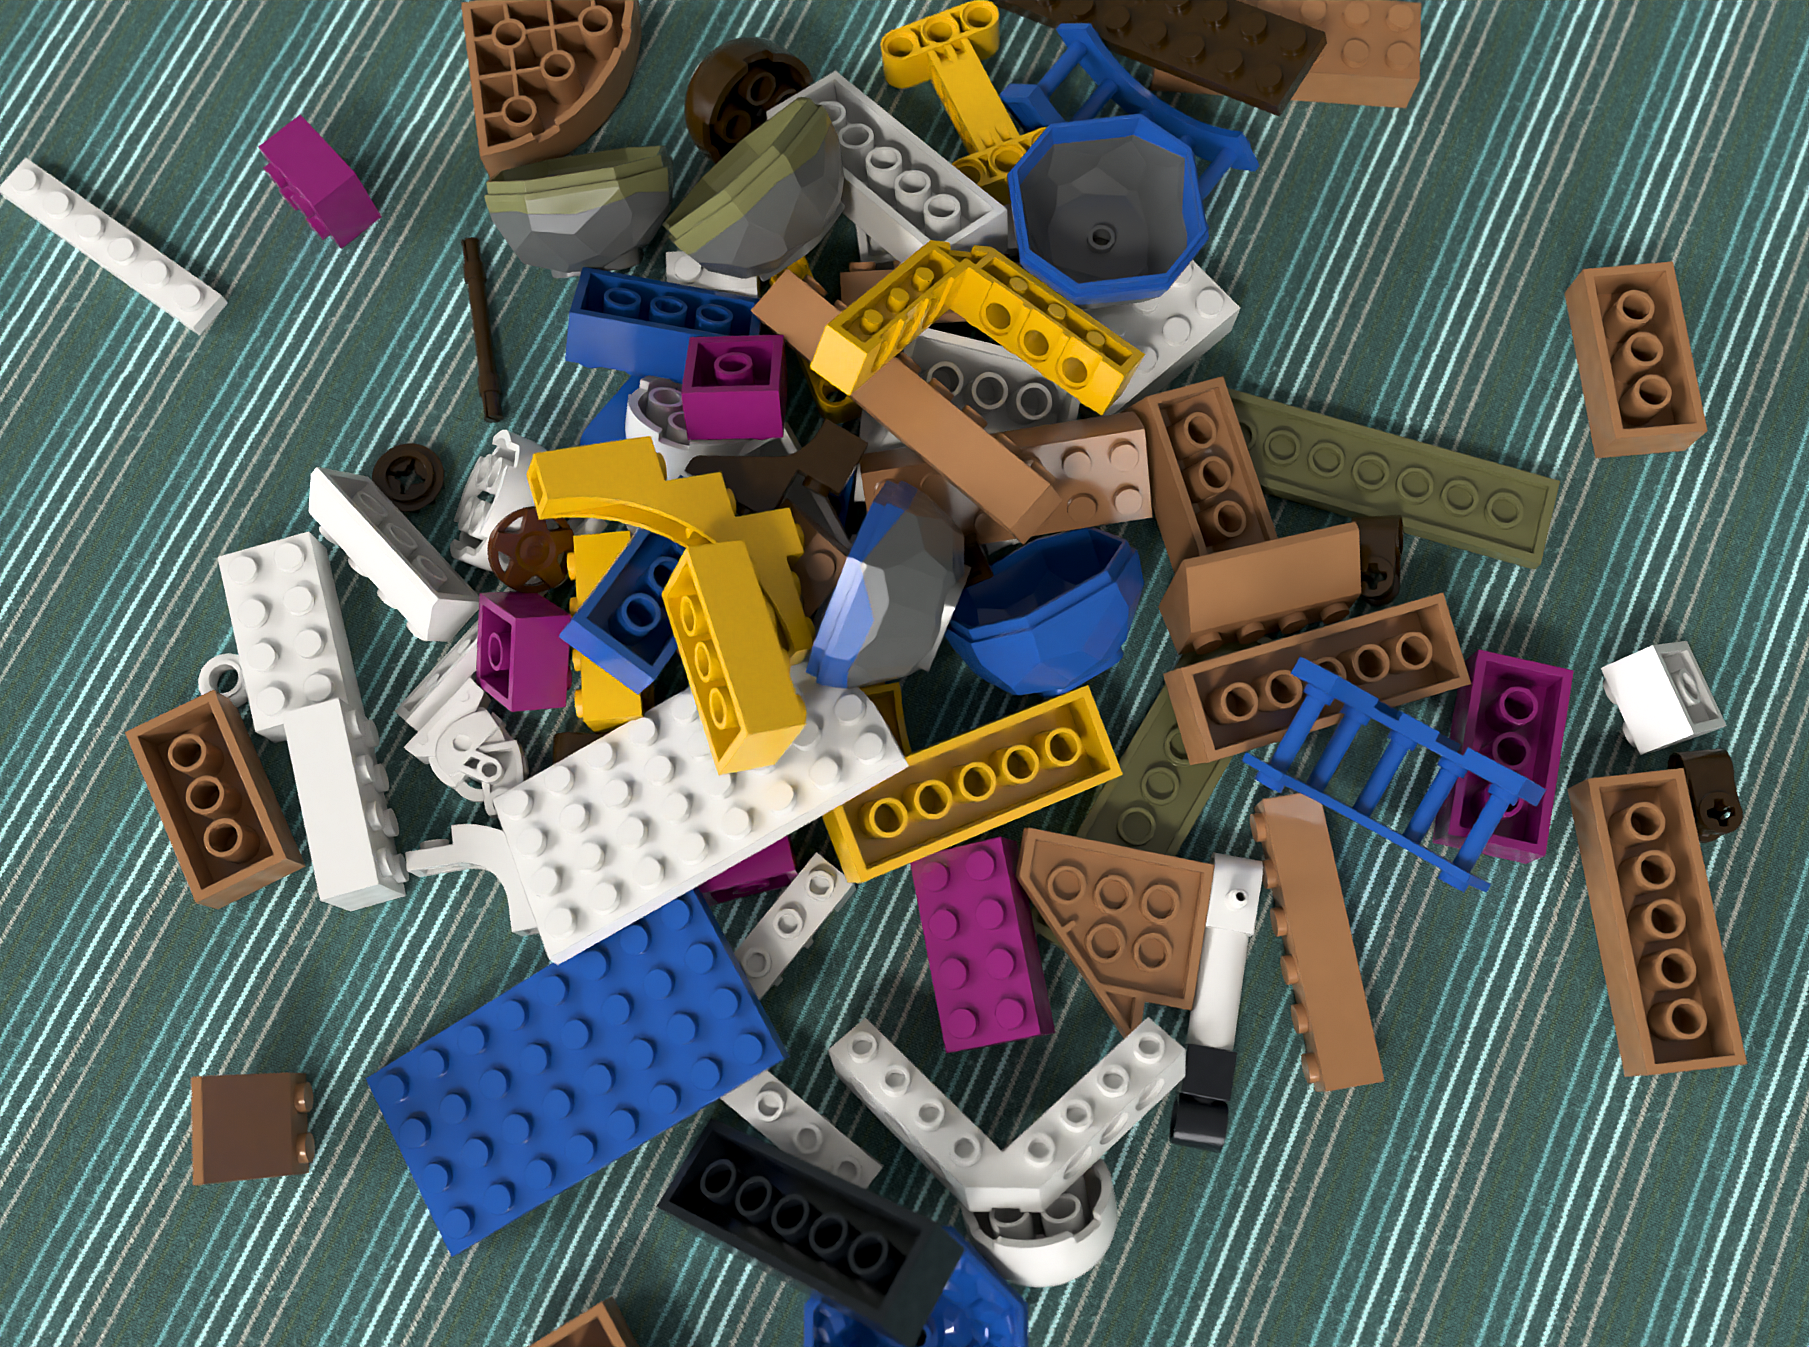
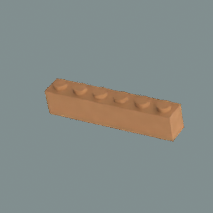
M1301 793L1262 799L1254 807L1255 813L1250 814V827L1255 842L1262 843L1265 860H1262V882L1265 889H1272L1275 908L1270 909L1271 925L1275 936H1282L1286 955L1280 957V965L1283 979L1286 985L1292 984L1296 1004L1291 1005V1018L1296 1033H1303L1307 1053L1301 1055V1063L1305 1079L1308 1084H1314L1315 1092H1326L1384 1082L1323 806L1321 803Z

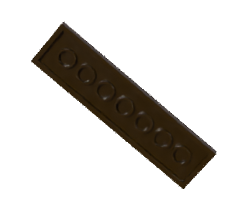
M988 0L994 3L996 7L1055 30L1061 23H1091L1109 51L1279 117L1327 44L1326 34L1323 31L1238 0Z

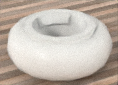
M232 653L217 655L210 659L201 669L198 678L199 691L201 695L212 690L219 692L217 687L219 677L228 670H236L238 673L237 685L231 691L220 694L229 698L233 705L238 708L248 701L239 655Z

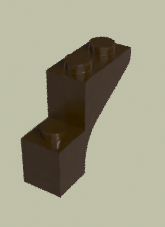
M826 419L816 436L805 447L790 455L781 457L699 455L689 461L684 471L690 477L721 472L725 487L730 488L734 494L736 514L743 516L778 510L798 474L805 477L801 485L826 499L831 492L840 497L867 450L868 442Z

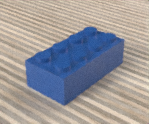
M583 267L569 312L565 361L579 363L587 368L604 367L621 370L633 376L649 375L661 377L682 384L690 337L759 335L761 321L753 314L751 309L760 299Z
M639 527L558 637L639 695L657 678L678 648L661 594L686 548L664 536Z

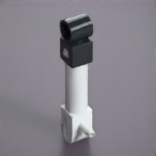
M1213 852L1209 864L1215 865L1194 1001L1190 1013L1186 1044L1182 1045L1186 1049L1185 1077L1175 1088L1177 1095L1172 1108L1169 1142L1170 1144L1220 1153L1224 1146L1227 1132L1228 1104L1225 1102H1230L1237 1059V1052H1233L1248 941L1255 931L1263 863L1258 860Z

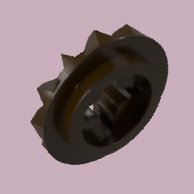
M407 443L389 449L378 459L373 469L372 481L400 512H415L419 514L420 509L428 504L435 505L439 492L445 489L444 472L446 471L438 456L431 449L420 444ZM415 468V474L424 483H413L405 491V486L396 477L409 476L411 470Z

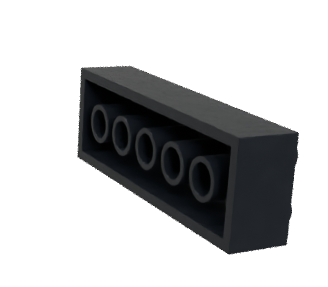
M713 1118L707 1123L656 1206L690 1233L905 1347H914L966 1250L937 1222Z

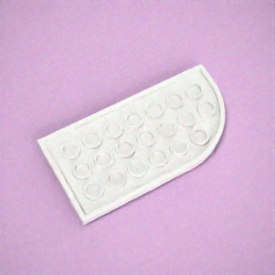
M802 661L801 664L792 665L790 677L795 692L801 695L806 706L807 717L805 727L776 764L718 775L691 687L645 712L644 718L627 722L492 799L548 959L557 965L561 964L909 767L889 726L876 706L858 687L842 689L816 683L817 677L805 673L808 662Z

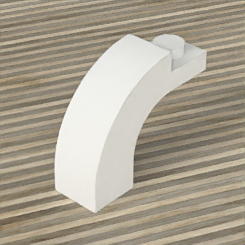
M477 824L451 825L453 844L449 845L448 839L428 840L420 843V850L405 852L407 871L418 877L467 869H482L492 872L500 880L506 891L512 932L520 936L540 934L503 831Z

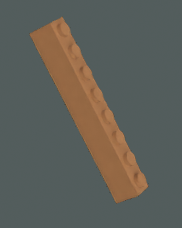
M787 268L751 311L772 333L784 335V343L811 365L826 324L844 311L847 306L839 299L833 305L824 299L828 292L808 274L801 280ZM902 351L853 394L848 396L1023 545L1063 501L1052 487L1057 479L1037 461L1028 466L1020 460L1018 456L1022 451L1014 442L1001 432L995 438L984 430L988 423L967 404L962 410L953 405L950 401L955 396L934 377L928 383L919 377L918 374L922 369Z

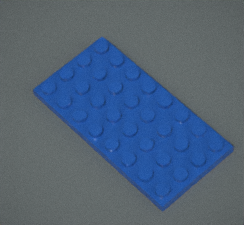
M697 886L561 964L557 965L553 962L367 1077L366 1081L451 1257L790 1056Z

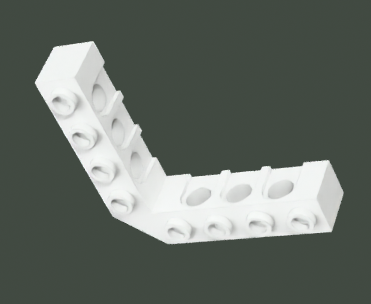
M817 852L734 952L759 1000L763 998L773 985L778 987L783 981L781 975L803 947L809 949L814 942L812 937L834 909L839 912L856 891L855 884L847 883L845 875ZM765 1071L721 1098L782 1151L864 1189L868 1187L884 1166L862 1147L853 1143L834 1127L829 1119L815 1111L798 1097L792 1088L782 1083L769 1071Z
M866 1017L828 1049L837 1077L972 1212H991V1208H1020L1021 1212L1045 1211L1185 1077L1186 1049L1148 1017L1002 1152Z

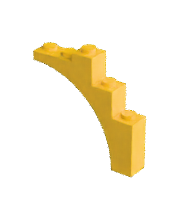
M651 436L534 453L526 475L539 520L581 517L618 521L664 536L685 548L744 539L749 556L753 557L758 564L760 572L759 585L765 602L770 603L775 615L774 630L780 647L784 648L789 655L791 666L801 664L811 653L816 638L815 629L811 619L804 615L800 602V581L797 574L791 571V568L804 553L805 540L802 528L798 523H794L790 507L735 517V497L732 490L725 487L721 472L666 481L667 468L665 459L660 452L656 453Z

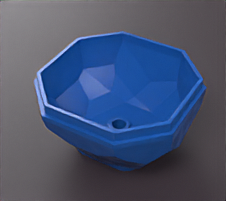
M1095 527L1069 530L1037 538L993 562L991 566L994 577L962 590L944 633L953 649L975 674L985 681L1017 696L1036 693L1044 698L1060 696L1114 666L1123 658L1124 652L1121 646L1127 640L1144 586L1137 549L1130 547L1126 539Z

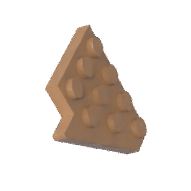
M1029 827L1024 828L1015 877L1122 1037L1125 1039L1142 1023L1145 1002L1192 1011L1215 865Z

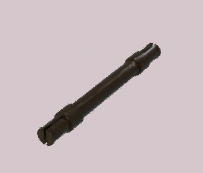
M468 237L461 241L464 256L463 274L465 284L468 287L479 371V377L477 378L479 395L483 401L485 422L496 423L503 420L504 416L500 399L502 395L500 376L497 375L485 287L487 282L485 264L482 262L480 240L475 237Z

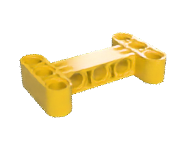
M972 0L886 33L881 41V54L884 77L887 83L895 88L904 89L930 80L969 154L954 161L952 165L1001 205L1010 204L1007 174L1047 127L1039 128L1020 136L980 62L993 56L999 49L998 8L988 0Z

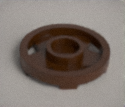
M531 506L516 510L502 519L491 532L487 547L488 561L495 576L506 586L522 593H540L559 585L568 573L567 553L574 552V533L563 517L552 518L559 528L548 529L546 519L539 520L536 507ZM523 516L519 530L505 531L512 522ZM498 552L509 557V564L505 573L500 565ZM564 552L562 561L559 565L557 560L558 556ZM535 575L541 580L538 583L525 584Z

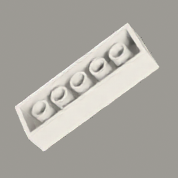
M837 71L832 72L766 111L767 120H769L798 97L810 98L814 104H820L826 109L838 135L844 173L841 201L845 204L842 213L900 263L907 260L930 240L949 242L950 250L971 252L974 245L993 247L1001 254L1008 250L1007 209Z

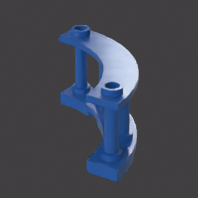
M1061 23L1056 30L1067 46V50L1037 85L1008 84L999 95L1025 133L1048 127L1050 124L1066 122L1050 103L1049 97L1079 63L1098 87L1069 122L1094 119L1110 99L1129 115L1142 114L1191 147L1195 156L1211 161V164L1199 177L1202 200L1207 197L1230 167L1255 172L1260 166L1251 149L1249 140L1242 131L1227 130L1198 121L1156 97L1132 77L1104 45L1099 33L1093 28L1091 23Z
M1300 656L1290 674L1308 683L1303 691L1307 696L1269 763L1247 752L1245 753L1242 761L1258 770L1254 779L1279 793L1282 792L1284 786H1287L1361 824L1442 869L1438 878L1464 893L1469 885L1487 893L1491 884L1471 873V870L1510 804L1515 806L1519 798L1537 807L1546 789L1467 747L1463 755L1457 753L1461 744L1406 713L1381 702L1377 697L1338 675ZM1335 698L1344 703L1340 711L1344 716L1305 782L1287 773L1324 705L1330 706ZM1372 718L1391 729L1387 736L1391 741L1352 807L1325 793L1324 790L1362 724L1367 726ZM1417 744H1420L1441 756L1437 763L1441 768L1405 831L1401 834L1370 816L1407 751H1414ZM1470 771L1492 783L1487 791L1491 793V796L1453 862L1420 843L1458 777L1464 779L1467 772Z

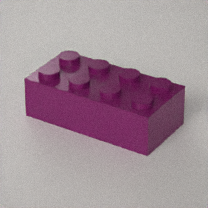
M1478 649L1464 661L1471 684L1457 689L1449 738L1461 744L1457 753L1463 755L1467 747L1546 789L1537 807L1519 798L1515 806L1510 804L1481 853L1527 864L1546 855L1574 670ZM1470 771L1467 772L1464 779L1458 777L1436 816L1432 843L1461 848L1491 796V793L1487 792L1492 784L1491 782Z
M997 837L938 851L910 863L946 1053L965 1052L1056 1033L1028 895L1015 877L1019 858L1017 841Z

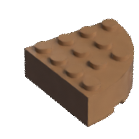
M475 0L461 3L479 152L490 178L498 171L564 157L583 144L608 119L625 94L637 64L642 37L639 0Z

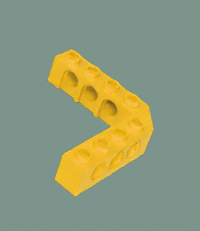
M930 240L826 324L810 366L812 370L850 396L944 313L951 309L970 325L978 328L1002 345L1008 352L1015 354L1039 371L1046 379L1053 381L1077 398L1084 406L1091 408L1102 416L1123 394L1145 354L993 247L974 245L971 252L950 250L949 242Z

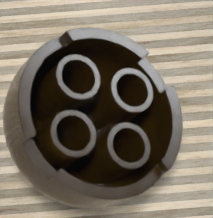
M740 37L716 47L697 66L687 87L684 115L692 141L710 161L716 164L744 137L767 121L766 111L809 87V83L813 82L809 69L800 59L774 41L761 37Z

